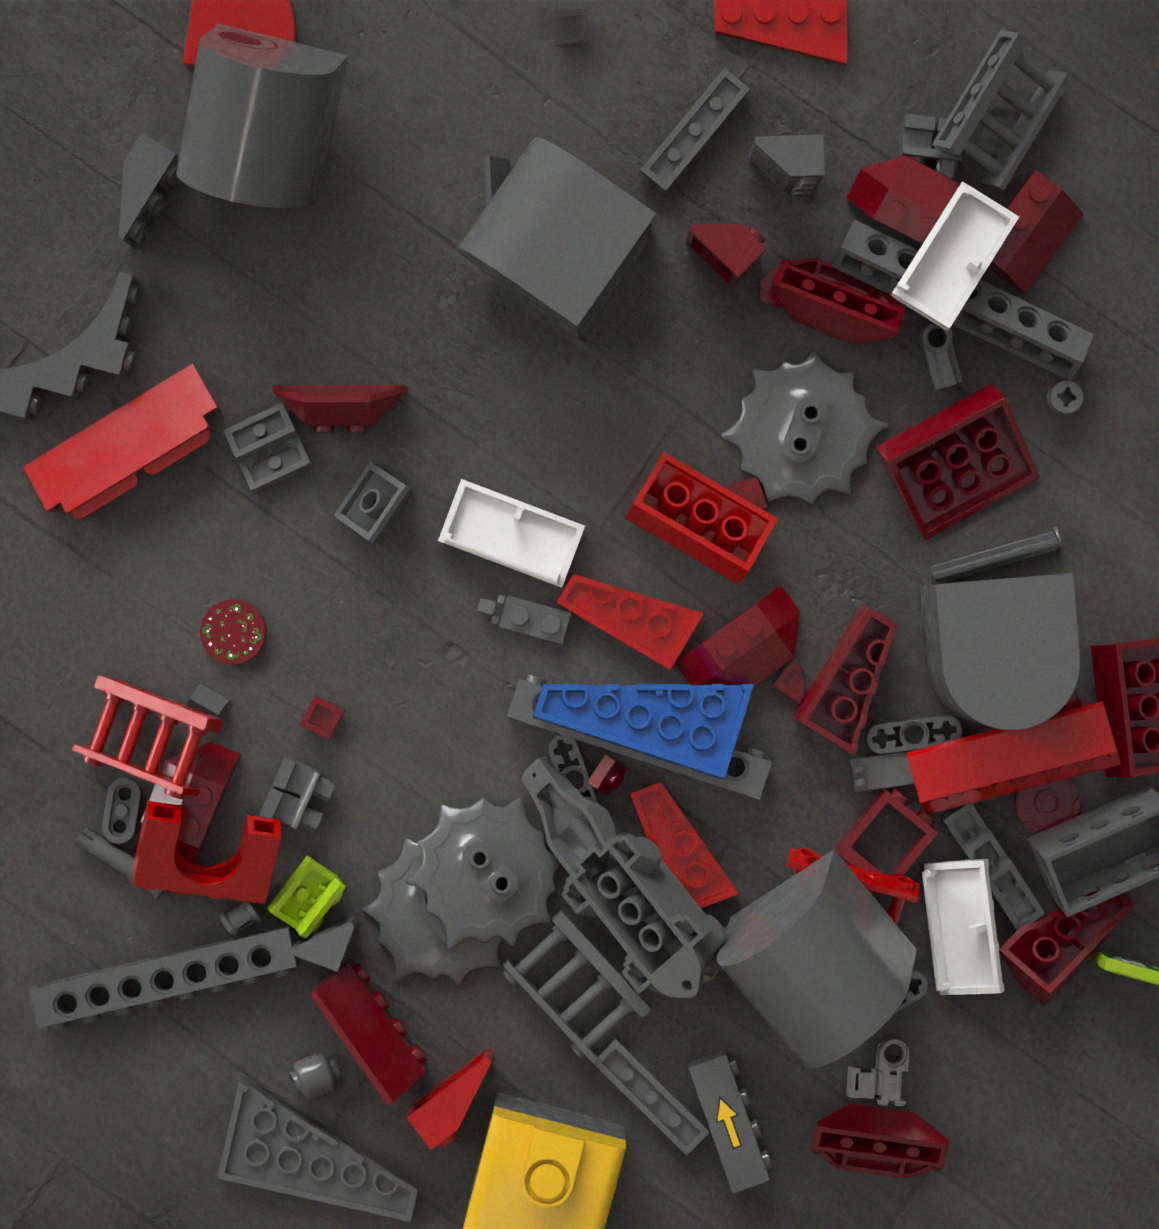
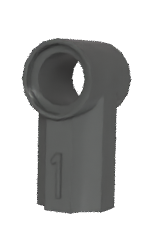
M935 323L925 326L920 331L918 342L921 349H923L934 390L962 383L963 380L952 344V332L950 329L947 331ZM932 329L940 331L943 336V342L938 348L932 347L928 342L927 336Z

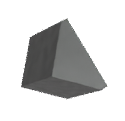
M370 461L334 514V517L371 543L377 544L413 490Z
M357 914L318 931L306 939L303 938L297 941L290 949L292 955L338 972L345 960L359 922Z

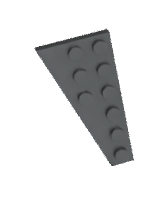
M240 1079L217 1179L411 1222L419 1189L418 1186Z

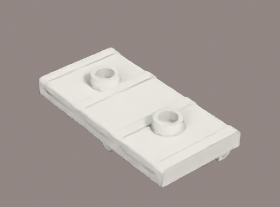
M962 181L891 296L948 331L1019 216Z
M461 479L438 541L562 588L585 525Z
M988 859L930 862L924 864L922 880L936 990L940 992V995L995 994L1005 991L1002 981Z

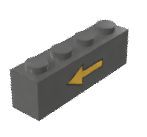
M725 1050L688 1062V1068L732 1194L770 1181L767 1171L773 1169L767 1150L762 1152L759 1150L756 1140L762 1138L756 1119L749 1121L745 1108L751 1107L745 1087L741 1089L737 1087L734 1077L739 1076L740 1073L734 1056L727 1058Z

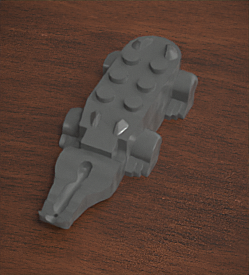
M548 757L536 759L525 770L522 781L541 814L548 846L570 874L566 879L567 883L563 886L565 891L561 895L576 914L600 918L628 954L625 957L626 961L623 963L625 969L622 973L638 994L646 989L661 996L666 995L676 998H692L700 993L703 983L715 978L723 970L717 963L719 949L726 941L725 931L720 922L713 916L704 913L663 861L661 851L655 843L648 838L642 836L635 837L629 833L617 836L612 818L603 806L584 798L565 776L560 775L556 768L551 767L547 763ZM691 983L692 989L689 988L687 985Z

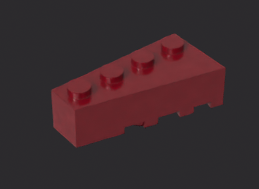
M861 604L792 717L855 755L859 745L858 740L862 728L865 726L868 717L867 712L872 697L875 695L878 686L877 681L882 666L885 664L897 624L872 608Z

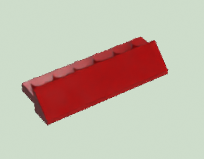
M1103 701L1056 713L1045 722L1030 728L1020 730L995 729L907 752L919 801L922 803L926 815L1121 765Z

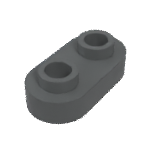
M122 777L116 779L110 784L107 791L102 831L106 839L116 844L129 841L137 831L142 788L133 778ZM123 787L129 788L131 791V797L128 800L123 799L120 795ZM118 820L125 822L126 830L124 832L116 830L115 823Z

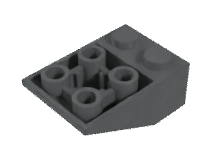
M142 132L125 158L123 166L119 238L132 248L135 247L137 242L141 244L146 239L151 229L148 224L154 214L157 216L161 214L168 202V199L165 197L172 186L176 188L181 182L176 175L179 156Z

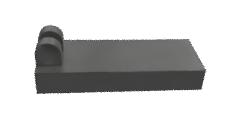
M915 750L849 759L854 792L915 784L907 757V752Z

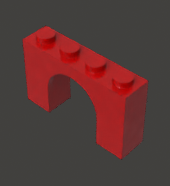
M147 801L133 865V886L142 887L146 890L173 891L182 895H203L212 899L239 900L243 903H266L281 841L280 820L247 815L241 843L237 852L223 863L202 866L189 862L176 849L181 826V805Z

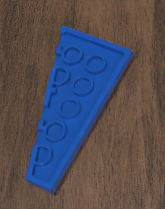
M543 684L533 718L724 780L754 684Z

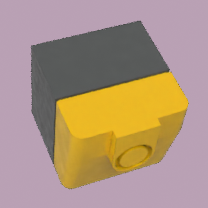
M497 1092L466 1209L463 1229H605L626 1151L624 1125Z

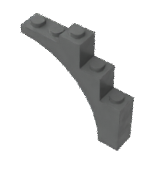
M119 272L111 296L98 317L77 339L57 353L31 364L0 369V412L31 420L32 415H36L40 409L42 396L38 395L39 389L78 399L79 392L84 393L87 387L89 375L85 373L86 367L125 378L126 371L131 372L136 353L132 352L133 346L131 344L123 342L121 339L122 335L127 336L130 330L132 318L128 316L131 304H136L139 297L140 285H137L138 279L133 275Z

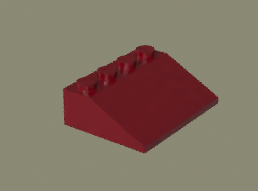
M992 383L875 447L892 483L924 540L1040 478L1006 397Z
M1159 637L1090 646L1097 703L1101 701L1104 703L1121 765L1104 769L1105 777H1136L1159 773Z
M351 959L342 965L338 972L334 971L321 980L310 996L389 1107L426 1072L427 1066L425 1062L428 1059L418 1044L412 1046L406 1037L409 1031L399 1017L393 1019L386 1009L390 1004L380 990L374 992L367 982L371 977L361 963L355 965Z

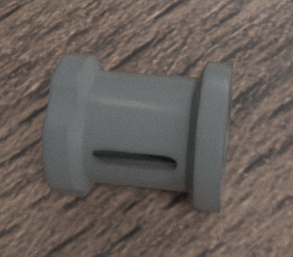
M244 902L230 912H223L220 915L222 923L235 939L241 935L240 932L253 923L264 921L257 905L250 902Z

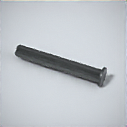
M1055 526L1052 527L1051 532L933 565L931 567L932 577L936 584H941L1055 550L1061 553L1064 551L1061 536Z

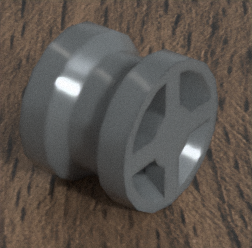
M1059 382L1048 390L1046 396L1047 405L1055 414L1068 415L1078 410L1082 405L1083 391L1075 382Z

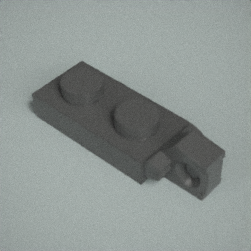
M500 594L497 602L480 598L477 611L493 615L491 623L497 624L501 628L563 644L571 612Z

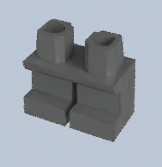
M906 114L902 119L899 157L907 155L922 164L924 162L936 163V171L954 179L957 166L963 160V151L960 155L941 152L932 145V137L934 142L947 118H939L936 121V117Z
M287 755L283 758L272 784L275 786L271 787L260 816L278 819L280 822L295 829L302 826L318 830L325 813L309 807L313 796L330 802L337 785L322 777V771Z

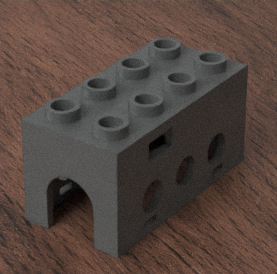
M1149 785L1027 838L1050 896L1067 917L1159 878V866L1145 870L1151 865L1159 864V795ZM1129 877V879H1127L1124 882L1115 883L1119 879ZM1098 891L1092 896L1083 897L1089 892Z

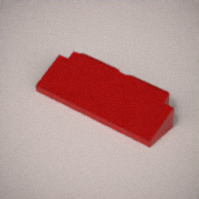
M191 364L25 465L24 469L46 511L54 512L58 509L57 505L61 503L66 514H72L77 519H83L134 488L138 483L136 473L144 469L146 473L155 475L208 443L210 440L208 429L211 427L204 416L211 411L216 413L221 408L194 364Z

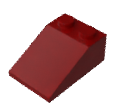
M490 1047L410 1106L407 1119L430 1150L437 1145L442 1149L457 1137L458 1128L492 1062L493 1051Z

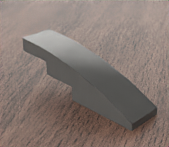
M972 803L955 807L940 817L968 860L988 859L992 896L1017 931L1020 927L1034 922L1045 914L1013 862L1007 857Z

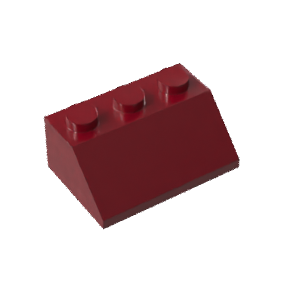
M1037 170L1027 178L1006 207V209L1019 216L988 266L990 270L1023 294H1026L1084 214L1062 188Z
M743 224L693 225L689 229L685 242L732 289L761 260L766 250V247L763 245L765 242L764 237L752 226L747 229Z

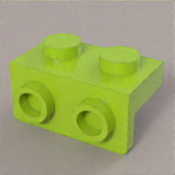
M307 855L267 908L270 913L295 928L299 935L306 939L311 932H315L320 927L323 916L330 907L340 901L345 885L336 874Z

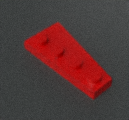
M714 0V33L752 43H761L773 46L776 49L789 50L805 54L808 57L821 58L846 66L847 0Z
M575 574L572 575L557 600L558 604L671 670L704 614Z
M661 781L630 793L646 837L656 844L661 851L663 861L700 908L739 894Z

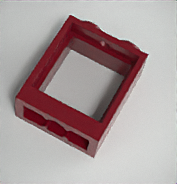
M883 788L834 849L852 866L882 873L851 846L883 807L889 803L924 832L889 874L895 877L896 875H904L938 832L932 828L935 821L923 811L919 810L915 814L906 807L909 800L895 788L891 793Z

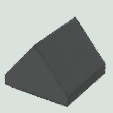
M200 684L189 698L187 706L220 718L229 699Z

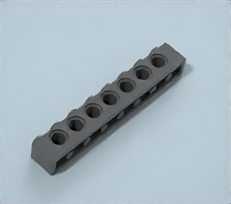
M854 219L831 267L891 295L919 250ZM982 280L978 282L952 324L1069 381L1072 380L1083 364L1094 335Z
M528 674L526 680L520 678L507 717L758 800L761 798L772 765V761L765 759L767 753L752 747H748L746 752L734 749L731 758L737 757L743 761V771L735 776L726 773L725 779L721 780L534 719L536 702L540 696L543 684H546L547 680Z
M286 925L240 936L236 939H227L35 985L29 989L37 1027L48 1026L49 1031H55L68 1027L67 1021L80 1019L81 1024L101 1019L100 1014L112 1011L113 1016L132 1012V1006L143 1003L145 1008L165 1004L164 998L177 996V1000L181 1001L196 997V991L209 988L210 993L229 989L228 983L241 980L242 985H249L261 981V975L273 973L274 978L294 973L293 968L300 964L299 958L293 956L290 950L295 944L292 926ZM264 948L269 951L271 955L269 964L262 965L255 960L254 952L256 949ZM233 956L236 958L239 964L238 970L236 972L226 971L222 965L223 957ZM198 963L204 966L206 969L205 979L197 980L191 975L190 967L192 964ZM167 971L173 976L174 984L172 987H164L159 983V972ZM128 979H135L141 984L142 990L139 995H132L127 991L126 982ZM95 987H104L108 991V1002L102 1003L96 1000L94 996ZM64 994H70L76 999L77 1007L75 1010H68L63 1006L62 997Z

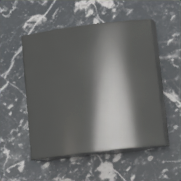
M283 402L223 430L253 494L259 493L313 467Z

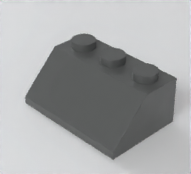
M823 134L755 137L749 152V160L783 192L791 191V195L795 197L810 196L811 191L817 190L825 176Z

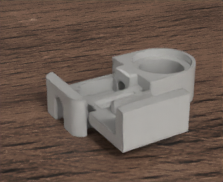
M895 1037L883 1039L877 1046L875 1068H871V1072H860L861 1068L848 1065L846 1095L849 1098L874 1099L879 1105H888L890 1103L895 1106H904L906 1101L901 1098L902 1071L908 1072L909 1049L907 1045ZM891 1044H897L901 1048V1056L895 1062H888L884 1056L885 1049ZM856 1073H858L857 1090H855Z

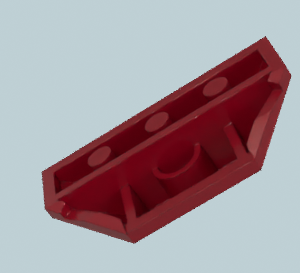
M904 155L862 167L846 198L877 221L923 244L961 183Z
M818 257L794 261L782 260L772 285V290L794 321L855 345L897 336L906 308L901 303L898 304L890 294L831 267L833 263Z
M272 385V392L305 425L314 427V433H334V427H347V433H367V427H375L408 394V387L406 385Z
M779 585L678 659L675 664L690 685L754 684L753 687H755L794 658L800 610L784 588Z
M208 742L197 748L185 782L186 785L200 790L198 796L184 795L183 800L164 794L165 787L155 784L149 801L181 805V826L176 849L183 858L194 864H197L241 756V753L213 742ZM181 754L165 760L160 774L172 779ZM144 814L140 821L141 825L143 824Z
M852 1103L817 1121L811 1144V1151L820 1154L824 1160L839 1170L903 1179L924 1174L932 1169L935 1171L943 1169L949 1148V1140L915 1112Z

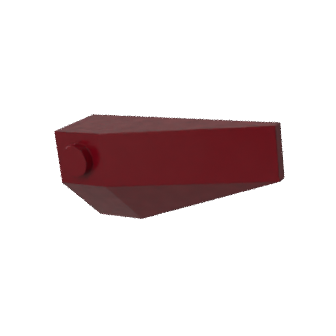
M1092 891L1084 895L1083 897L1092 896L1096 894L1098 891ZM1122 893L1069 917L1061 909H1056L1048 913L1046 917L1032 924L1030 922L1020 927L999 949V954L1019 985L1045 1007L1135 907L1136 903L1125 893Z

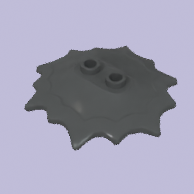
M816 350L811 351L808 357L799 364L784 361L774 370L753 367L751 371L755 382L754 390L741 399L742 412L737 422L721 434L722 439L733 443L740 449L742 454L740 470L754 477L757 476L763 487L767 503L788 496L798 498L809 505H813L823 492L831 490L851 496V474L859 467L867 465L868 448L877 435L888 428L886 422L873 418L867 410L866 397L855 391V373L853 371H835L822 360ZM813 407L816 410L817 416L815 419H808L805 416L806 408ZM800 438L806 442V448L803 451L795 449L794 441Z
M480 798L473 805L463 808L451 807L445 804L440 805L438 825L430 834L417 842L423 855L422 865L406 880V883L425 891L427 895L425 910L428 914L438 918L443 924L446 933L447 949L453 950L460 942L469 938H475L483 943H488L492 938L499 937L509 946H513L518 934L523 929L535 924L550 923L551 918L547 910V900L556 890L553 877L556 870L562 864L553 853L546 849L544 833L535 829L526 818L523 799L517 798L503 807L493 805L486 798ZM478 852L483 854L485 859L482 865L475 864L473 860L474 855ZM498 878L505 880L506 888L504 890L497 889L495 882Z
M405 838L400 857L391 866L377 873L381 887L378 897L362 909L364 913L379 922L380 933L377 941L386 947L393 957L395 980L400 982L410 974L421 973L431 980H435L441 975H446L457 985H461L466 975L473 970L483 967H501L502 961L499 957V945L504 940L499 937L492 938L488 943H483L475 938H469L460 942L453 950L447 949L446 933L443 924L438 918L428 914L425 910L427 905L425 891L406 883V880L421 867L423 855L416 841ZM478 852L473 857L475 864L482 865L484 863L483 854ZM503 878L496 880L495 885L497 889L504 890L505 880Z

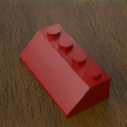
M665 452L662 453L625 516V519L738 585L749 572L778 518Z

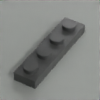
M724 68L640 169V172L666 193L746 96L750 88Z
M616 1037L598 1054V1060L593 1064L684 1154L688 1155L710 1133V1130Z

